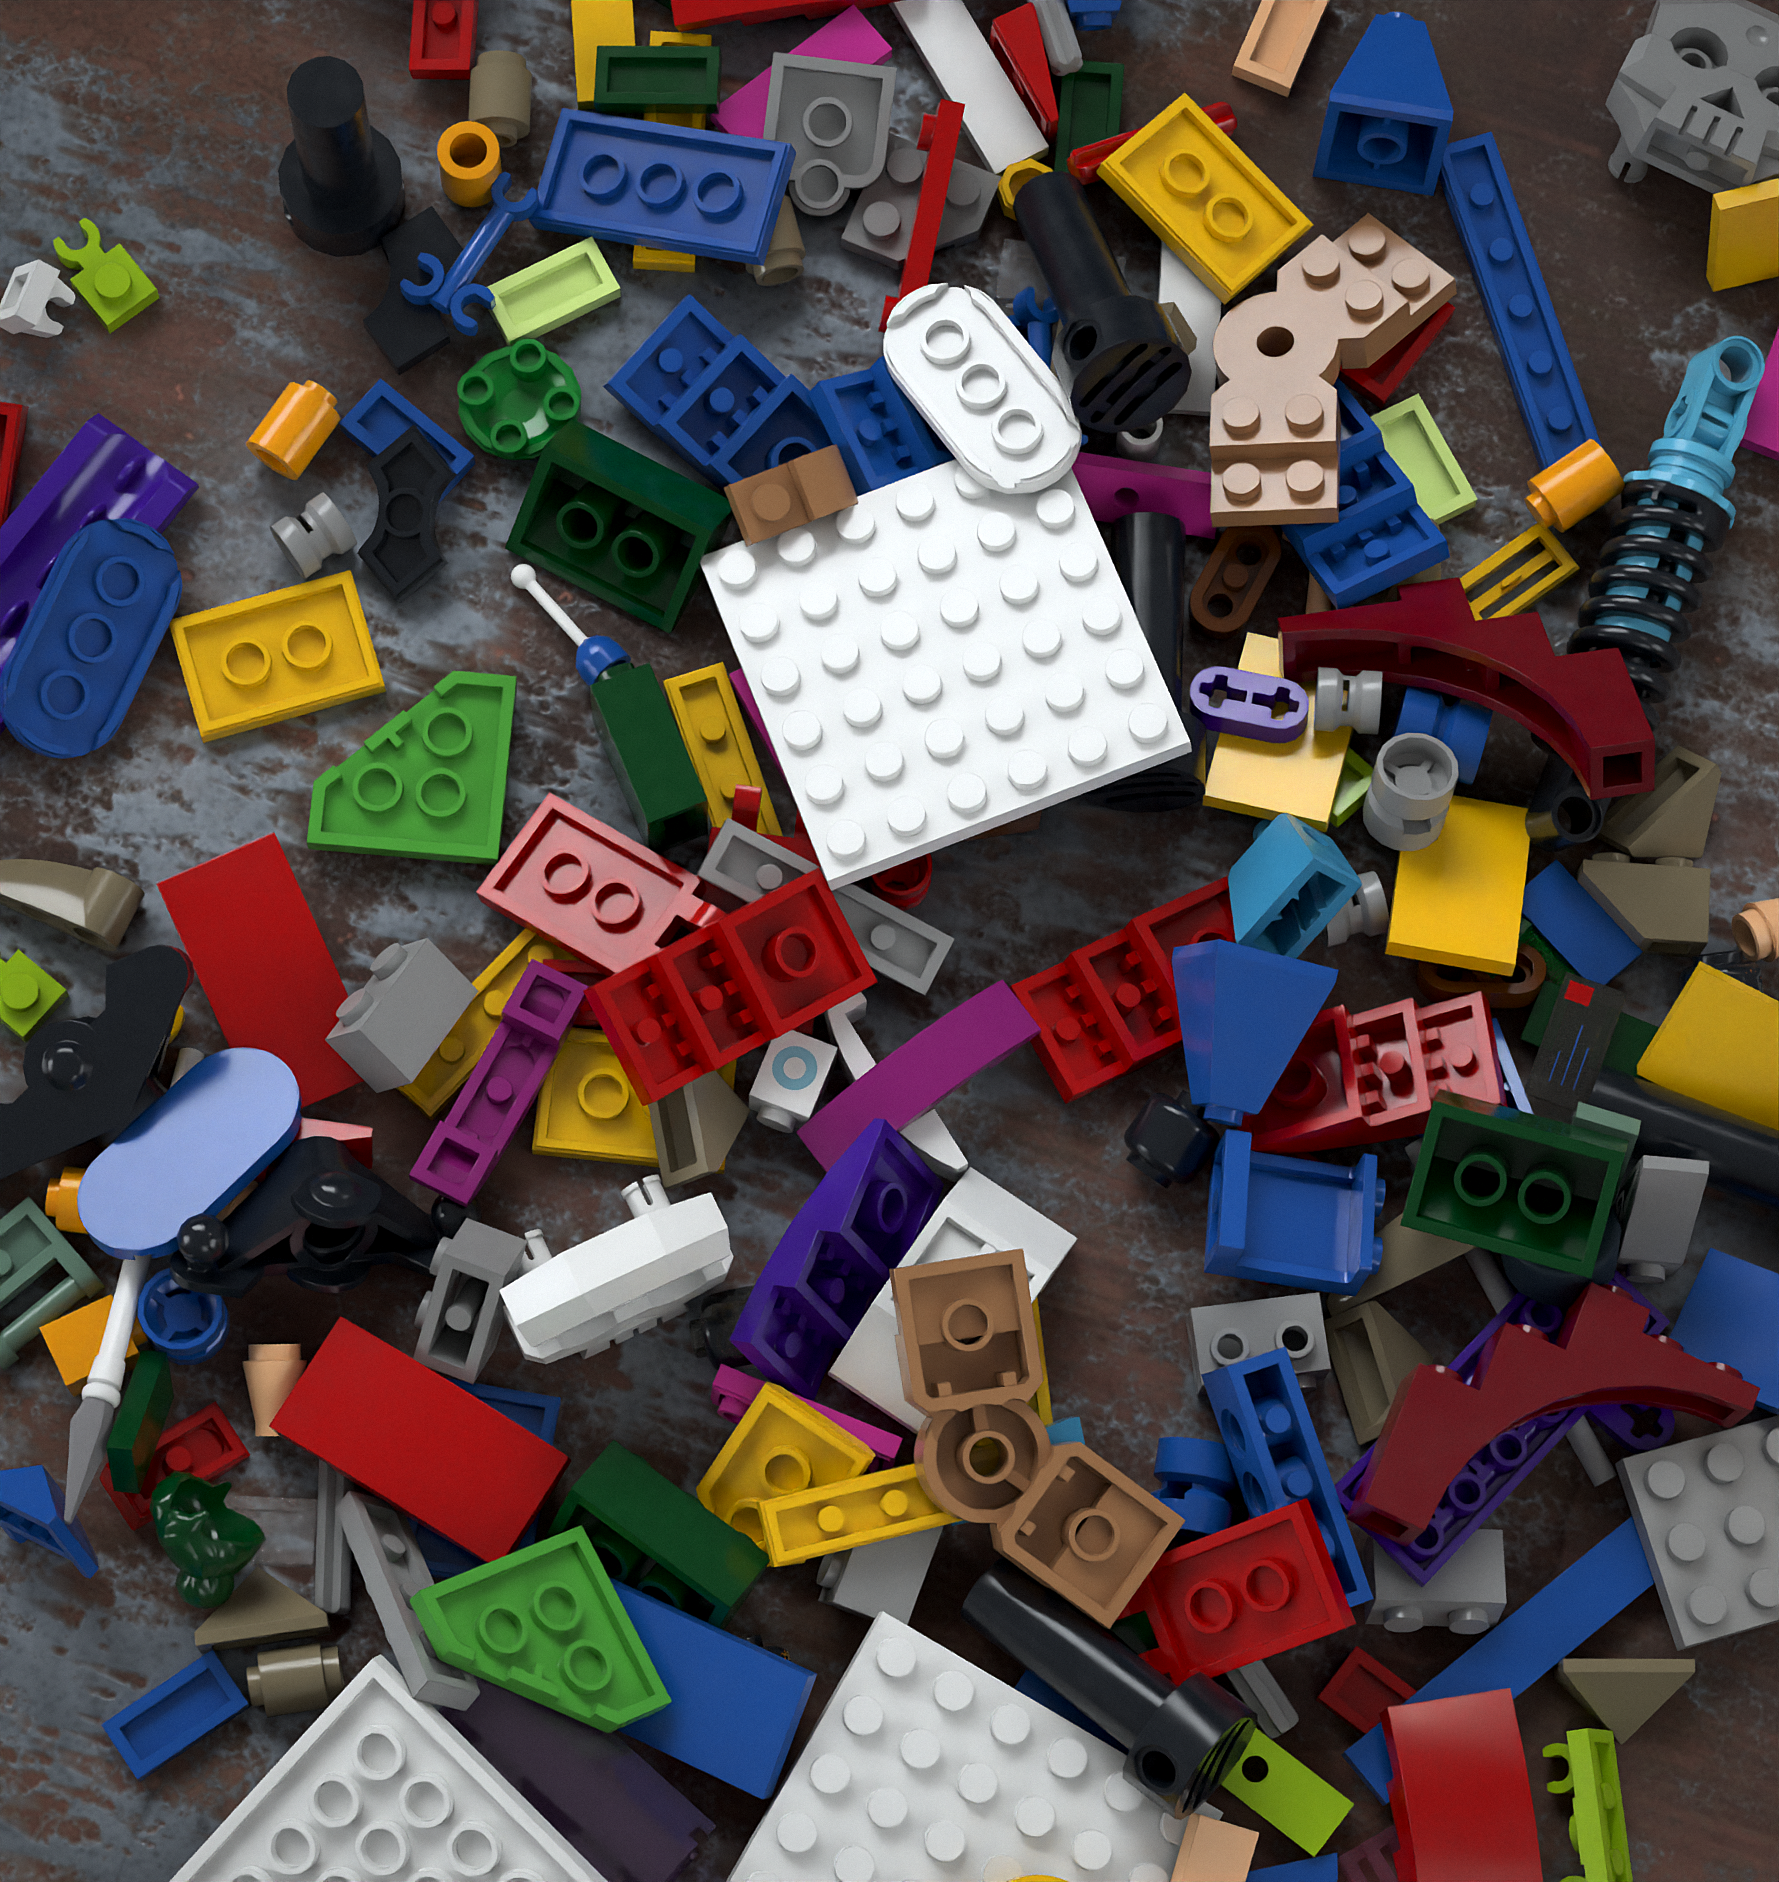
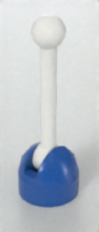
M519 564L514 567L511 572L512 583L520 589H527L578 645L575 662L576 669L589 687L599 682L598 676L607 669L619 664L630 663L631 657L610 637L595 635L587 638L536 582V573L530 565Z

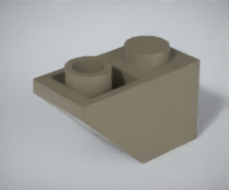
M1612 852L1594 854L1592 860L1583 859L1574 878L1643 951L1642 954L1692 958V956L1700 955L1708 944L1711 869L1693 867V861L1680 857L1659 858L1655 860V865L1630 863L1629 856Z

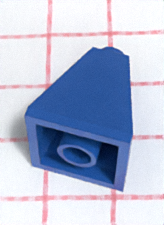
M1403 12L1375 15L1330 91L1312 177L1434 196L1454 111L1424 21L1415 20L1412 16Z
M1221 939L1174 947L1171 961L1192 1105L1205 1108L1204 1120L1222 1125L1241 1127L1243 1116L1258 1115L1334 987L1338 970Z

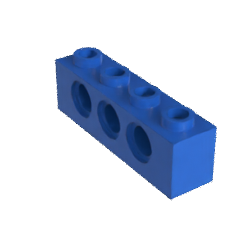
M1286 1346L1202 1374L1201 1377L1250 1518L1253 1519L1308 1498L1349 1606L1353 1607L1374 1599Z

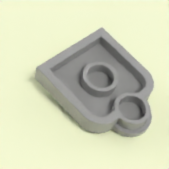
M778 52L773 53L763 139L791 143L797 152L788 180L789 192L794 204L804 213L816 217L831 215L843 207L849 197L850 190L866 188L880 177L886 158L897 68Z

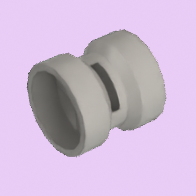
M324 492L306 502L305 511L297 517L285 516L270 526V531L280 549L303 579L321 569L323 559L330 554H343L357 545V540L348 523Z
M1318 667L1314 730L1333 732L1339 726H1350L1359 734L1377 735L1381 708L1382 672L1363 670L1357 676H1346L1337 668ZM1343 690L1348 691L1346 711H1341Z
M1370 871L1358 874L1362 886L1319 933L1326 947L1346 943L1349 936L1353 934L1364 933L1372 937L1388 933L1389 912L1384 891L1376 872Z

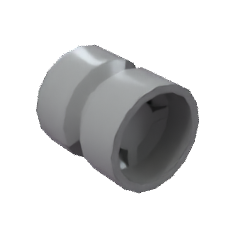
M1405 733L1394 736L1382 745L1375 762L1371 784L1363 805V822L1369 834L1380 844L1394 850L1415 851L1428 847L1438 839L1444 826L1449 802L1453 796L1459 776L1458 761L1448 746L1439 739L1423 733Z

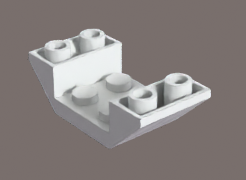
M969 1167L944 1198L897 1268L1023 1248L1031 1303H1033L1060 1266L1077 1238L972 1167ZM889 1278L836 1359L828 1375L917 1435L926 1416L904 1401L894 1336L899 1334L891 1280Z

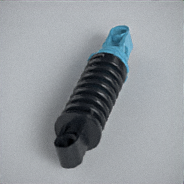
M1743 336L1728 337L1697 353L1690 360L1678 397L1667 416L1664 436L1652 443L1648 454L1649 469L1645 471H1632L1624 476L1625 487L1621 492L1622 506L1610 522L1609 533L1612 539L1602 546L1599 553L1601 569L1596 571L1589 580L1588 594L1591 599L1585 601L1577 613V623L1580 629L1573 632L1567 641V655L1589 652V649L1592 647H1596L1595 651L1619 648L1652 732L1658 728L1660 717L1659 713L1647 703H1661L1668 699L1671 693L1669 682L1659 673H1671L1677 670L1682 662L1680 652L1670 643H1682L1689 639L1692 634L1691 622L1681 613H1693L1701 608L1703 596L1693 583L1706 582L1712 577L1714 572L1712 562L1703 553L1715 552L1720 549L1724 544L1728 530L1732 528L1734 523L1735 507L1722 494L1724 489L1730 487L1736 469L1731 461L1745 433L1747 416L1765 369L1764 358L1760 349L1753 341ZM1719 360H1722L1728 366L1731 372V381L1722 374ZM1531 732L1533 743L1546 753L1548 758L1525 817V827L1530 840L1544 851L1559 852L1593 839L1602 828L1611 797L1590 800L1574 770L1546 741ZM1559 806L1563 807L1570 816V832L1565 831L1558 821L1557 812Z

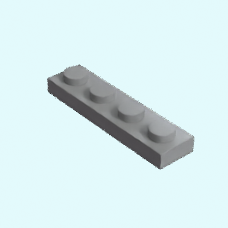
M726 818L696 876L750 903L819 866L741 824ZM819 867L820 870H821V872H822V874H823V876H824V878H825V875H824V873H823L822 868ZM851 883L832 890L871 969L925 996L954 938Z
M349 1490L335 1510L346 1534L347 1543L355 1556L366 1583V1590L373 1600L384 1627L385 1636L393 1649L412 1698L429 1702L431 1705L437 1704L466 1711L480 1695V1690L473 1674L438 1659L409 1601L419 1590L434 1585V1581L407 1517L396 1511L383 1499Z

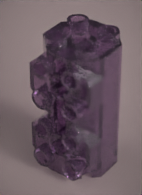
M475 1675L473 1676L477 1680L476 1683L480 1690V1695L466 1711L445 1706L438 1710L608 1882H675L699 1854L694 1849L698 1845L694 1840L695 1836L699 1833L708 1842L717 1831V1826L614 1732H603Z

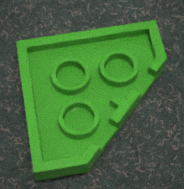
M452 671L434 686V691L407 712L403 710L364 741V746L337 767L333 765L314 780L307 835L308 849L496 865L500 858L518 684L517 676Z
M582 1525L419 1590L409 1600L440 1661L603 1732H613L657 1713L672 1702Z

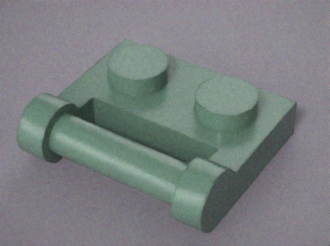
M29 1196L0 1219V1309L57 1262L69 1276L0 1332V1367L3 1371L19 1359L15 1353L41 1332L39 1327L56 1320L85 1295L91 1299L105 1287L92 1269Z

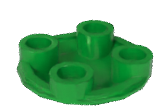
M522 339L514 345H508L486 354L460 378L457 384L459 397L458 414L467 436L484 452L505 460H532L541 456L544 445L571 419L578 421L581 415V389L572 368L556 353L546 350L541 342L534 339Z

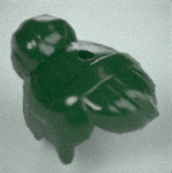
M174 1471L157 1484L151 1496L149 1510L155 1521L158 1543L163 1546L170 1560L180 1569L175 1585L184 1602L196 1608H215L230 1598L234 1589V1575L248 1565L265 1542L266 1537L261 1527L255 1521L237 1513L233 1509L227 1508L224 1499L232 1487L230 1481L211 1485L209 1482L191 1473Z

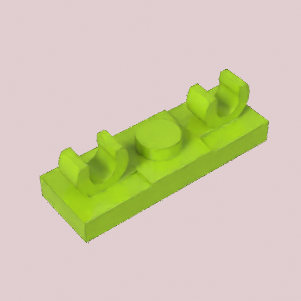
M1592 1728L1566 1731L1568 1744L1553 1743L1544 1747L1542 1752L1543 1757H1564L1568 1761L1569 1773L1567 1777L1559 1782L1547 1783V1790L1555 1794L1575 1793V1798H1572L1574 1814L1570 1817L1569 1835L1574 1850L1580 1855V1863L1584 1865L1585 1876H1568L1560 1882H1633L1613 1731Z

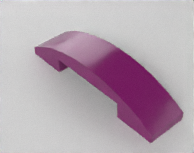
M531 959L501 1012L502 1021L444 1122L440 1120L409 1174L410 1180L466 1208L469 1206L499 1162L538 1095L585 1001L586 996L583 990L589 988V986Z
M1002 979L935 1021L880 1061L796 1131V1134L827 1174L830 1168L874 1118L886 1119L899 1133L988 1067L991 1070L1041 1032V1028Z

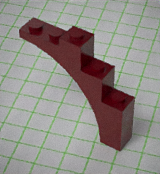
M1459 577L1397 586V601L1277 618L1279 669L1284 679L1295 683L1317 681L1318 667L1337 668L1346 676H1357L1363 670L1382 672V681L1437 690L1477 702L1517 721L1546 741L1576 773L1590 800L1654 791L1655 738L1618 647L1555 656L1538 612L1475 621Z
M1591 1282L1582 1291L1574 1304L1569 1306L1555 1345L1550 1343L1548 1336L1537 1328L1524 1324L1512 1325L1506 1322L1486 1341L1470 1385L1464 1384L1463 1378L1452 1369L1436 1364L1426 1366L1419 1363L1400 1382L1347 1520L1407 1547L1426 1530L1447 1487L1472 1456L1495 1438L1538 1417L1585 1405L1639 1404L1683 1411L1721 1426L1732 1428L1753 1410L1760 1388L1744 1381L1742 1374L1729 1365L1718 1362L1706 1363L1685 1353L1683 1346L1669 1337L1643 1333L1650 1309L1635 1303L1632 1295L1622 1288L1609 1284L1597 1285Z

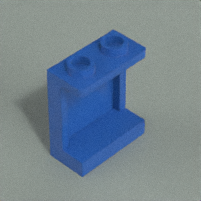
M1226 1129L1211 1156L1204 1273L1355 1297L1367 1277L1377 1274L1382 1259L1383 1241L1382 1237L1374 1236L1375 1217H1379L1381 1214L1386 1184L1384 1179L1377 1178V1155L1364 1153L1355 1167H1347L1251 1151L1252 1133Z

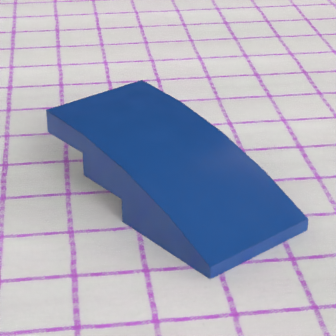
M690 294L679 302L603 385L613 397L651 432L725 495L724 487L833 445L808 394L810 390L792 373L785 377L741 333L734 337Z
M1015 315L1007 316L1028 342V329L1018 322ZM884 356L879 357L867 370L819 381L808 393L833 445L837 444L858 496L956 459L893 380L888 371Z
M1337 377L1333 387L1337 389L1341 417L1339 522L1283 524L1279 526L1312 576L1338 610L1348 608L1450 558L1447 540L1417 503L1414 485L1385 450L1380 429Z

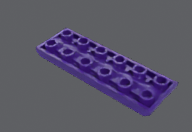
M99 413L91 417L83 425L0 528V677L61 549L73 534L91 523L120 518L140 521L162 534L199 488L195 481L148 450L132 436ZM0 713V735H1V733L5 730L6 725H5V723H4V721H3V718H2V716H1V713Z
M1615 1270V1275L1609 1282V1285L1624 1289L1632 1295L1635 1303L1650 1309L1643 1333L1659 1335L1670 1321ZM1518 1292L1447 1368L1457 1372L1463 1378L1464 1384L1470 1385L1486 1341L1506 1322L1512 1325L1524 1324L1537 1328L1548 1336L1550 1343L1555 1345L1569 1306L1558 1307L1541 1304ZM1585 1405L1538 1417L1491 1441L1472 1456L1449 1484L1426 1530L1407 1547L1358 1524L1356 1525L1370 1535L1388 1556L1422 1588L1592 1405ZM1377 1441L1334 1485L1343 1512L1347 1516Z

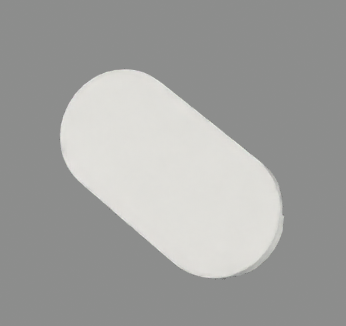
M948 283L930 284L908 294L894 307L886 323L887 330L883 338V353L886 365L893 380L966 472L984 487L1005 494L1036 492L1062 478L1072 467L1080 450L1082 440L1080 420L1074 415L1059 380L999 306L981 290L964 285L965 289L959 287H949Z

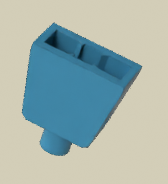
M1282 813L1273 821L1264 819L1256 825L1253 830L1254 843L1231 868L1228 875V885L1237 944L1297 959L1357 892L1362 883L1329 836L1288 813Z

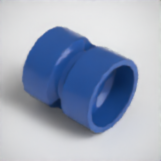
M1406 685L1391 738L1405 733H1423L1439 739L1452 750L1458 761L1459 776L1457 781L1472 785L1484 750L1493 710L1467 699H1458L1450 707L1445 705L1441 692Z
M170 1268L156 1273L144 1285L138 1299V1318L152 1347L158 1352H167L168 1361L178 1365H197L211 1359L223 1348L230 1332V1314L222 1296L193 1292L182 1288L171 1278Z
M1187 1437L1159 1438L1153 1476L1162 1485L1161 1489L1151 1492V1495L1186 1520L1172 1540L1190 1543L1231 1527L1234 1506L1225 1499L1226 1493L1236 1489L1238 1480L1225 1444Z

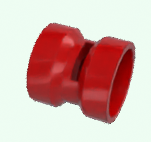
M930 853L868 876V888L871 894L902 911L918 906L926 898L931 884L932 857ZM893 881L896 883H903V885H897L893 883Z

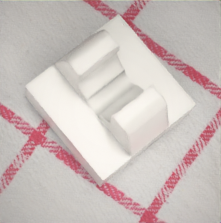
M39 259L16 267L0 303V327L12 334L23 332L45 338L60 334L64 326L48 317L45 308L47 301H52L64 308L72 305L76 298L74 292L58 278L60 270Z

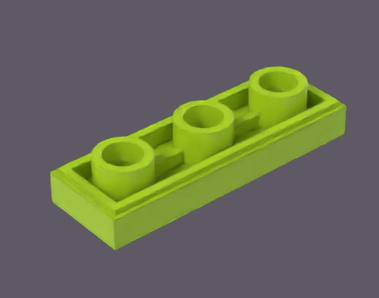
M1255 1728L1253 1736L1239 1761L1221 1784L1313 1857L1316 1856L1354 1806V1803L1257 1728ZM1258 1756L1266 1762L1268 1771L1262 1781L1250 1782L1244 1777L1242 1765L1248 1757Z

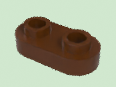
M1230 526L1222 534L1193 587L1189 599V618L1193 626L1201 634L1212 639H1227L1240 633L1247 625L1277 569L1281 556L1280 540L1270 526ZM1242 549H1251L1258 555L1259 561L1253 565L1243 564L1237 558V552ZM1221 601L1228 605L1231 613L1223 618L1215 617L1210 613L1208 606L1212 602Z
M1523 943L1517 950L1516 965L1512 977L1497 974L1492 979L1490 975L1483 971L1419 960L1416 982L1421 993L1436 1004L1482 991L1489 1001V1006L1492 1008H1521L1536 1001L1544 984L1546 964L1536 949ZM1441 977H1450L1455 981H1447ZM1513 979L1519 983H1505L1503 980Z

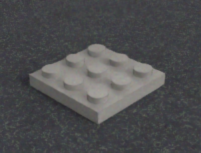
M1779 1415L1627 1457L1615 1463L1677 1651L1779 1622Z

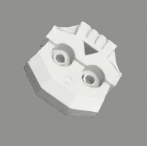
M659 1175L645 1177L642 1179L644 1182L643 1188L651 1205L646 1203L637 1181L621 1191V1195L626 1200L635 1219L572 1247L553 1258L540 1229L524 1233L527 1245L534 1259L530 1260L524 1251L517 1274L519 1279L499 1290L506 1304L503 1306L504 1316L524 1358L548 1364L579 1352L583 1359H587L610 1348V1340L614 1339L617 1345L634 1337L633 1330L636 1328L639 1333H642L657 1326V1318L661 1317L664 1323L689 1311L687 1301L725 1281L734 1256L730 1250L728 1226L712 1193L709 1192L671 1205L661 1185Z

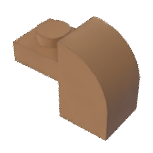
M837 444L798 457L785 464L724 487L746 547L859 503Z

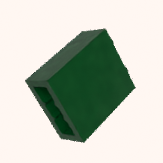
M650 662L634 668L633 663H623L607 669L598 676L599 682L590 685L592 720L645 847L658 854L708 834L707 797Z

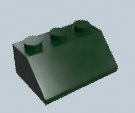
M571 419L544 445L505 549L670 634L675 629L704 578L700 564L702 558L706 554L719 550L733 516V511L728 499Z
M1439 1089L1432 1103L1400 1226L1592 1278L1629 1140Z
M614 1439L571 1487L544 1538L546 1540L582 1525L608 1577L722 1630H725L753 1591L770 1562L769 1555L760 1549L749 1536L733 1529L706 1509L698 1498L682 1491L655 1471L643 1457L631 1453Z

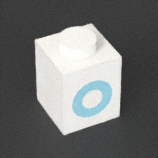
M794 1030L771 1040L749 1094V1109L758 1112L756 1119L768 1127L786 1133H792L794 1126L801 1128L818 1110L837 1063L838 1047Z

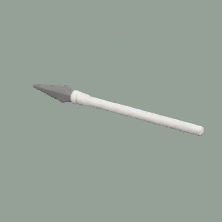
M193 1048L180 1049L170 1088L193 1066L204 1059L202 1052ZM151 1254L134 1256L136 1260L124 1259L100 1351L93 1361L87 1379L88 1384L82 1389L83 1402L70 1421L64 1511L65 1524L70 1525L107 1452L106 1445L114 1426V1408L119 1405L121 1399L119 1391L121 1390L126 1366L124 1359L138 1310V1299L143 1290L152 1258Z

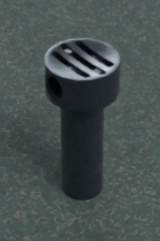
M332 56L314 57L302 63L291 74L287 85V100L295 139L287 146L278 169L284 214L294 234L313 250L335 257L362 255L380 246V238L399 226L406 206L401 161L390 140L369 124L363 82L356 69L345 60Z
M1063 171L1047 172L1032 178L1016 194L1013 211L1063 325L1062 330L1055 339L1051 357L1056 374L1072 411L1087 427L1106 433L1128 432L1152 424L1174 409L1187 392L1192 374L1188 355L1169 314L1156 301L1131 294L1082 183L1074 175Z
M1137 512L1117 518L1111 525L1110 557L1190 739L1192 752L1081 794L1094 804L1112 810L1133 813H1153L1182 809L1198 802L1206 793V727L1195 716L1182 712L1186 527L1179 518L1157 512Z
M1603 1065L1587 1104L1641 1120L1638 1138L1631 1154L1632 1158L1640 1160L1643 1155L1709 1161V1175L1706 1186L1779 1213V1130Z
M1005 1557L997 1560L985 1571L963 1603L960 1612L963 1621L1130 1750L1123 1766V1779L1174 1819H1184L1208 1800L1239 1761L1257 1726L1258 1714L1208 1675L1199 1672L1186 1679L1180 1686H1177L1054 1590L1043 1586Z

